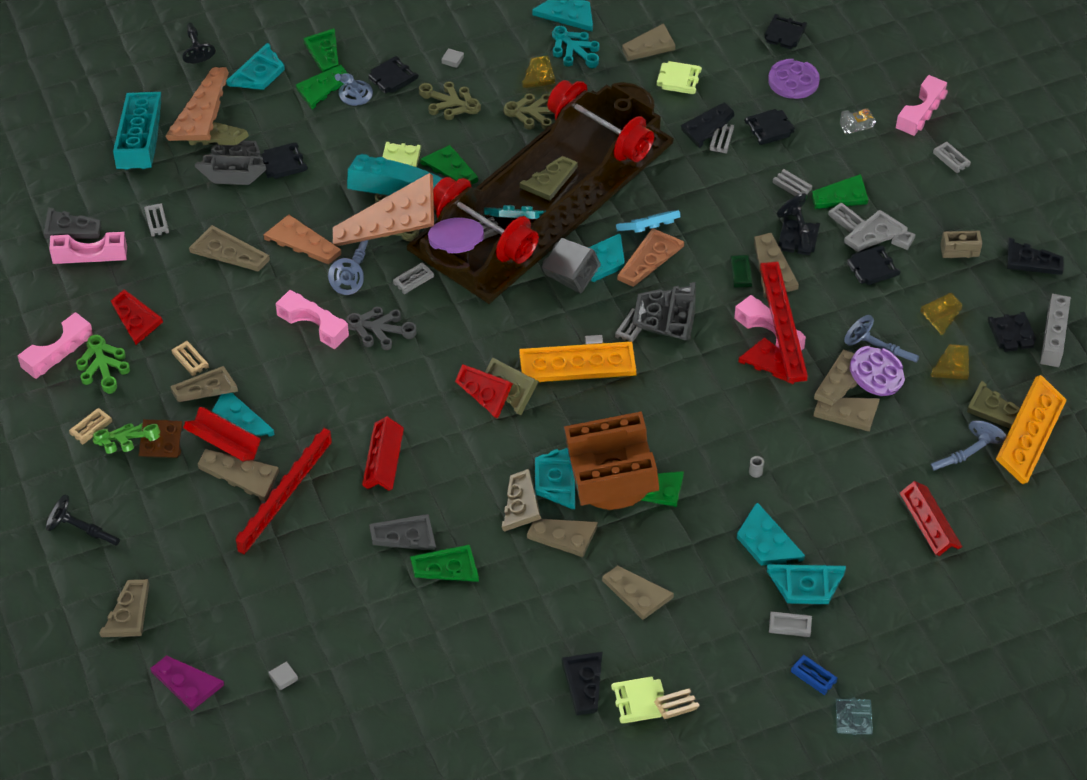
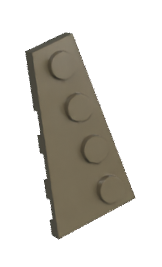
M213 225L189 247L190 253L258 272L270 261L268 254Z
M772 233L755 236L754 245L760 274V263L779 262L786 292L797 290L799 284ZM761 275V284H762V286H763V295H764V298H766L767 295H766V291H765V287H764V283H763V279H762V275Z
M843 349L816 391L815 400L832 406L850 388L853 389L857 385L850 372V361L854 353Z
M208 449L204 450L198 462L200 470L218 479L222 478L228 481V484L234 487L238 486L250 495L258 496L263 502H266L279 473V467L252 460L241 461L232 455Z

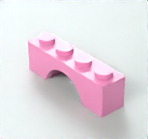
M928 75L921 84L919 98L924 103L917 106L906 105L898 115L896 128L913 136L916 135L918 130L921 131L925 121L931 118L933 110H937L941 99H945L948 92L946 90L947 82Z
M124 232L106 233L103 239L90 244L75 241L70 235L50 236L49 250L53 264L127 260V243Z
M289 290L276 302L277 316L291 324L302 320L316 323L319 326L320 341L333 349H336L349 336L348 323L345 320L339 319L332 315L330 311L320 308L316 303L303 298L299 293Z
M750 295L735 307L734 319L747 329L763 327L772 331L776 336V346L779 348L770 309L759 299ZM796 329L802 351L805 346L806 336Z
M76 312L61 323L63 334L57 342L48 346L31 345L18 355L21 368L35 379L45 374L51 367L74 352L76 348L87 342L89 337L93 335L91 324Z

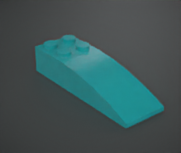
M161 92L126 93L113 149L116 169L152 168L159 129Z
M361 154L356 156L348 168L347 189L389 196L430 172L408 164L387 160L384 157L374 158ZM432 174L434 189L436 184L443 178Z

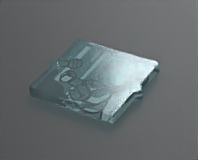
M854 697L851 699H836L837 733L853 734L854 736L857 734H873L871 700L855 699Z

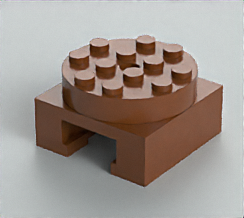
M642 411L564 426L575 487L581 506L590 504L607 510L621 509L633 506L649 492L659 491L657 467L653 452L649 450L647 430Z

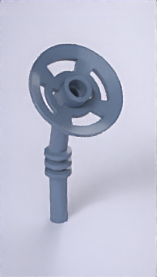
M347 73L335 75L337 81L344 83L339 89V98L345 104L352 106L362 105L372 98L373 89L368 83L355 80L351 74ZM349 94L352 97H356V99H349L346 96Z
M369 240L360 242L352 259L342 258L331 265L328 279L336 292L343 295H351L362 287L364 273L359 264L363 262ZM342 263H351V266L344 267ZM336 268H338L336 274L337 280L334 279V272ZM357 272H359V275H360V279H359V283H358V284L356 283L357 280H358V273H357ZM341 284L351 285L352 289L346 290L339 286Z
M865 315L858 319L845 336L844 342L848 346L862 340L880 349L884 348L895 356H900L916 363L919 360L918 355L902 350L900 346L892 345V343L887 344L871 336L869 331L874 322V318L871 315Z
M972 421L969 424V430L978 437L979 441L964 451L960 450L955 452V454L952 453L947 458L931 463V468L935 471L953 463L955 465L958 462L961 463L962 460L966 461V458L989 443H1004L1007 436L1000 428L991 423Z

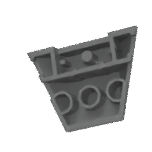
M242 141L237 145H218L217 143L211 149L209 155H204L201 162L195 163V168L214 184L250 185L266 170L256 141Z
M696 282L690 283V286L679 288V286H674L671 290L662 291L659 289L638 294L633 324L650 332L683 340L690 339L695 315Z

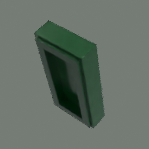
M749 255L731 256L733 286L752 287Z

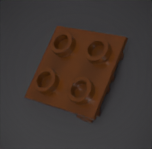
M143 419L142 431L148 425L158 424L160 437L153 441H149L146 437H141L139 456L178 458L181 455V448L179 446L182 421Z

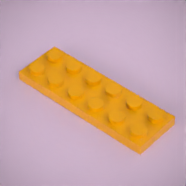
M632 342L519 349L521 372L539 382L636 376Z
M1042 375L1035 377L996 457V460L1021 484L1028 483L1067 400Z

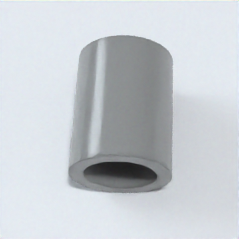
M602 335L585 336V345L603 343Z
M754 456L751 458L749 474L752 477L757 478L762 475L764 466L762 457Z

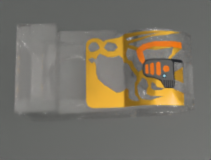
M862 109L859 112L849 113L846 110L841 113L840 125L845 135L869 129L876 122L869 109Z

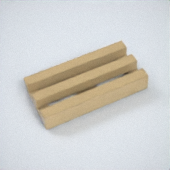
M188 341L172 349V354L193 377L196 375V372L201 373L203 368H209L207 361ZM185 347L200 362L199 365L191 357V355L184 350Z
M97 408L69 430L70 435L75 436V439L80 440V443L83 445L93 437L95 432L104 429L112 423V418L100 408Z
M689 688L658 697L654 701L664 719L697 710L700 706L698 702H694V695L690 696L691 690ZM685 703H688V704H689V705H687V706H683V707H680V708H677V709H674V710H670V711H667V712L665 711V709L678 707L679 705H682V704H685Z

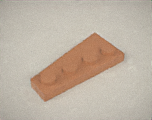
M287 215L264 234V240L269 242L273 240L282 247L286 245L293 248L295 252H304L308 254V257L326 264L332 263L341 255L340 248L291 215Z
M652 228L620 271L617 280L634 287L682 249L684 241Z

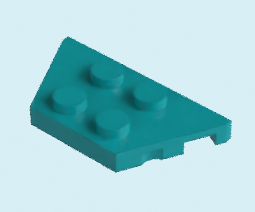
M547 0L532 10L533 16L593 31L591 7L588 1Z
M266 43L226 80L227 86L264 90L285 70L282 61L278 59L277 54L271 50L270 44Z
M504 205L503 208L484 207L483 215L509 218L526 216L529 219H538L546 211L533 210L532 206H522L521 209H515L514 205Z
M620 234L588 247L595 251L601 263V266L590 281L600 280L623 269L625 266Z
M233 393L220 395L212 412L257 437L266 434L269 437L275 435L274 429Z
M565 448L560 451L555 449L550 451L549 454L535 457L536 495L570 509H575V480L568 449Z
M756 503L737 533V539L761 566L772 563H786L787 560L798 559V562L805 559L804 553L760 504Z
M767 564V573L785 601L789 604H829L846 571V566Z

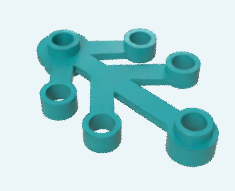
M556 26L552 31V37L556 40L555 47L553 48L554 57L558 58L563 55L561 46L562 42L567 44L566 55L563 58L565 66L570 67L573 65V50L585 60L588 68L593 69L598 66L599 56L595 53L588 54L582 48H589L591 52L599 51V42H588L589 34L587 32H568L564 26Z

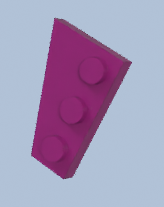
M167 655L150 668L151 673L191 711L224 686L223 680Z

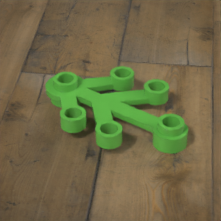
M92 335L87 341V351L76 361L78 370H86L80 376L81 381L85 385L91 384L93 374L100 367L103 377L101 380L103 391L108 394L114 393L117 389V381L114 377L110 376L107 365L117 368L120 374H128L130 372L129 363L121 362L126 357L125 350L106 344L105 339L100 335ZM103 351L114 354L115 359L105 356ZM95 353L96 358H95V360L91 363V365L89 366V365H88V360H89V359L93 356V354Z
M129 423L112 432H108L107 429L95 432L93 434V443L104 446L106 453L110 454L117 451L115 442H111V440H117L121 444L123 452H128L134 449L132 441L128 439L146 437L149 441H153L160 437V429L158 424H151L143 428L142 431L143 423L136 427Z

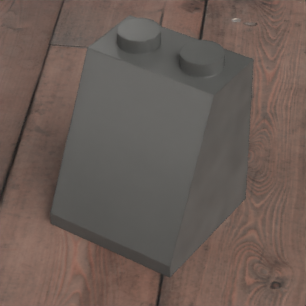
M561 238L553 246L549 257L544 259L541 268L545 275L581 294L601 266V263L593 249Z

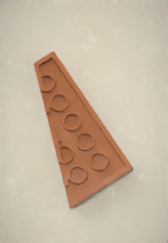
M214 67L209 71V74L202 81V84L165 135L168 141L210 140V131L214 128L212 123L217 117L221 103L219 98L223 96L222 88L226 85L229 74L226 67Z
M429 173L334 226L333 244L341 246L433 227V175Z

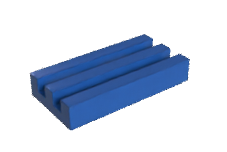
M805 655L791 668V673L823 695L827 693L828 689L832 688V685L838 679ZM802 663L806 664L807 666H809V667H810L811 669H813V670H810L809 668H807L806 666H804ZM818 673H819L820 675H822L824 678H826L827 680H829V682H827L825 679H823L822 677H820V676L818 675Z

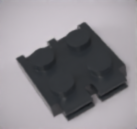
M775 14L765 32L766 42L774 45L780 43L781 47L788 49L797 47L807 27V22L800 23L793 21V18L786 19Z
M398 56L371 69V73L368 74V79L375 85H378L377 87L384 93H393L419 77L417 73H413L409 69L407 64L404 65Z
M773 109L744 119L745 123L751 127L752 134L758 138L759 145L790 137L795 132V128L787 120L788 118L783 110L777 111Z
M294 142L264 150V153L260 154L266 166L265 173L267 178L274 177V179L308 170L307 164L303 162V155L298 150V143Z
M784 217L779 246L782 247L781 251L794 253V249H798L797 253L810 255L811 252H815L820 223L806 222L810 230V248L804 250L802 239L799 236L798 221Z
M884 246L853 254L847 260L848 266L852 272L856 273L854 275L860 284L866 283L870 285L898 276L901 273L892 263L893 259L886 254Z
M1025 312L1010 316L1009 314H1004V317L997 318L988 317V323L999 348H1003L1004 352L1018 350V345L1020 349L1034 348L1033 345H1035L1036 337Z

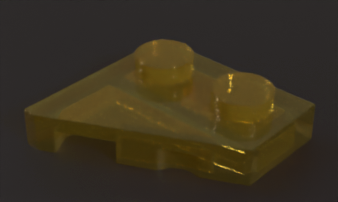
M549 57L531 58L525 80H523V88L555 84V76Z
M949 293L921 306V313L943 335L946 332V328L961 311L962 304L952 293Z
M949 344L945 354L940 357L938 364L932 369L931 377L968 380V346Z

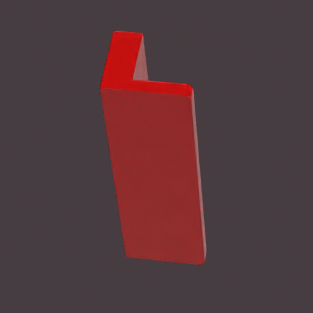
M199 407L195 420L185 421L183 426L185 430L241 461L254 460L261 438L204 407Z
M388 416L374 423L362 486L366 489H370L377 484L388 491L393 489L404 428Z
M913 481L900 492L901 497L935 555H942L951 546L957 549L962 547L927 486Z

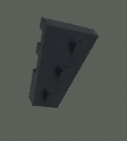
M724 102L682 124L681 130L700 148L704 145L703 142L707 138L710 139L714 135L713 132L718 128H722L735 116L734 111Z
M1009 237L1007 269L1057 275L1063 274V256L1043 249L1039 251L1030 248L1031 245L1016 243L1015 239Z
M603 652L562 658V666L576 716L597 712Z

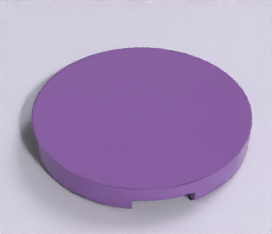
M785 59L772 66L768 75V83L771 89L778 95L799 99L810 96L817 90L820 77L817 69L810 63Z
M450 218L440 221L431 227L428 232V239L434 249L447 250V253H462L474 249L476 244L483 241L484 230L482 225L475 220Z
M864 346L858 349L851 358L850 372L854 380L869 393L878 396H890L898 392L904 384L905 378L902 363L893 353L884 348Z

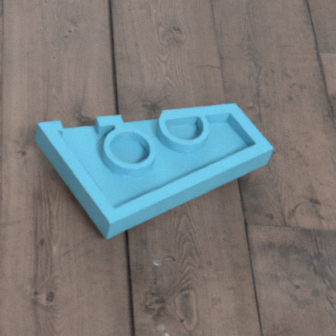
M679 210L667 211L648 216V219L641 218L631 220L628 223L616 224L617 231L634 230L635 233L645 231V227L649 226V229L656 228L662 222L664 224L674 223V219L680 218Z

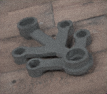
M376 306L363 315L351 313L345 320L348 323V329L356 330L361 336L365 347L373 346L374 338L364 328L372 330L380 340L383 350H390L392 348V340L383 331L402 334L406 339H412L417 334L416 325L413 322H406L402 326L386 324L390 321L398 322L401 320V312L397 309L383 316V309ZM371 318H375V319H376V320H374V321H367V320H369V319H371Z

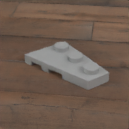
M879 210L847 235L844 243L859 252L892 239L896 235L904 234V232H907L908 227Z

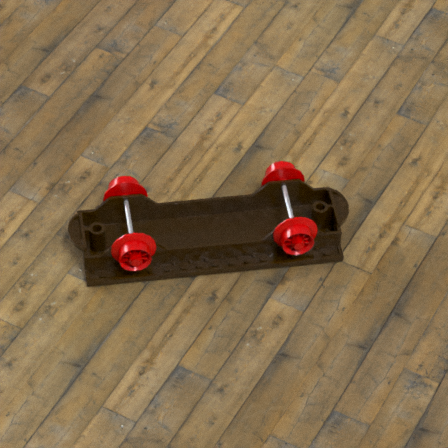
M563 80L558 83L552 90L547 103L548 110L555 114L556 121L476 188H472L470 181L466 178L455 181L451 177H445L433 189L434 210L437 211V220L434 222V225L450 218H468L477 222H483L499 234L484 239L470 251L447 253V250L434 249L430 245L428 232L431 227H428L407 245V250L490 304L551 251L561 238L567 237L673 144L674 138L660 130L661 116L654 113V99L644 88L632 83L619 82L613 83L611 87L606 84L598 92L593 90L589 92L587 85L583 81H577L572 84L567 80ZM561 156L578 162V168L550 201L520 188L519 183L521 181L529 180L534 173H540L545 170L547 165ZM504 205H514L515 209H521L522 206H532L533 210L546 211L538 219H529L526 216L509 218L483 215L484 207L503 208ZM493 217L495 219V222L498 223V226L493 222L489 221L488 218Z

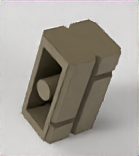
M980 231L943 232L940 244L942 257H979L982 248Z

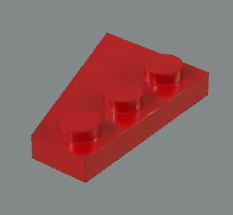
M125 289L111 300L113 308L135 345L163 323L162 317Z
M765 337L739 357V363L744 365L748 363L753 365L754 369L759 371L762 369L771 372L772 376L788 382L780 349Z
M462 364L455 380L459 386L497 419L513 383L464 364Z

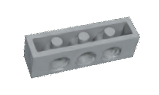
M1057 294L1051 295L1040 364L1054 367L1060 366L1064 352L1071 297Z

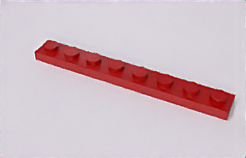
M779 262L760 263V271L788 383L807 381L808 374Z
M323 428L319 434L315 435L312 444L304 449L301 458L293 463L290 472L282 477L279 486L271 491L268 500L260 505L257 514L251 517L246 528L238 533L236 537L238 552L246 554L332 443L330 430Z

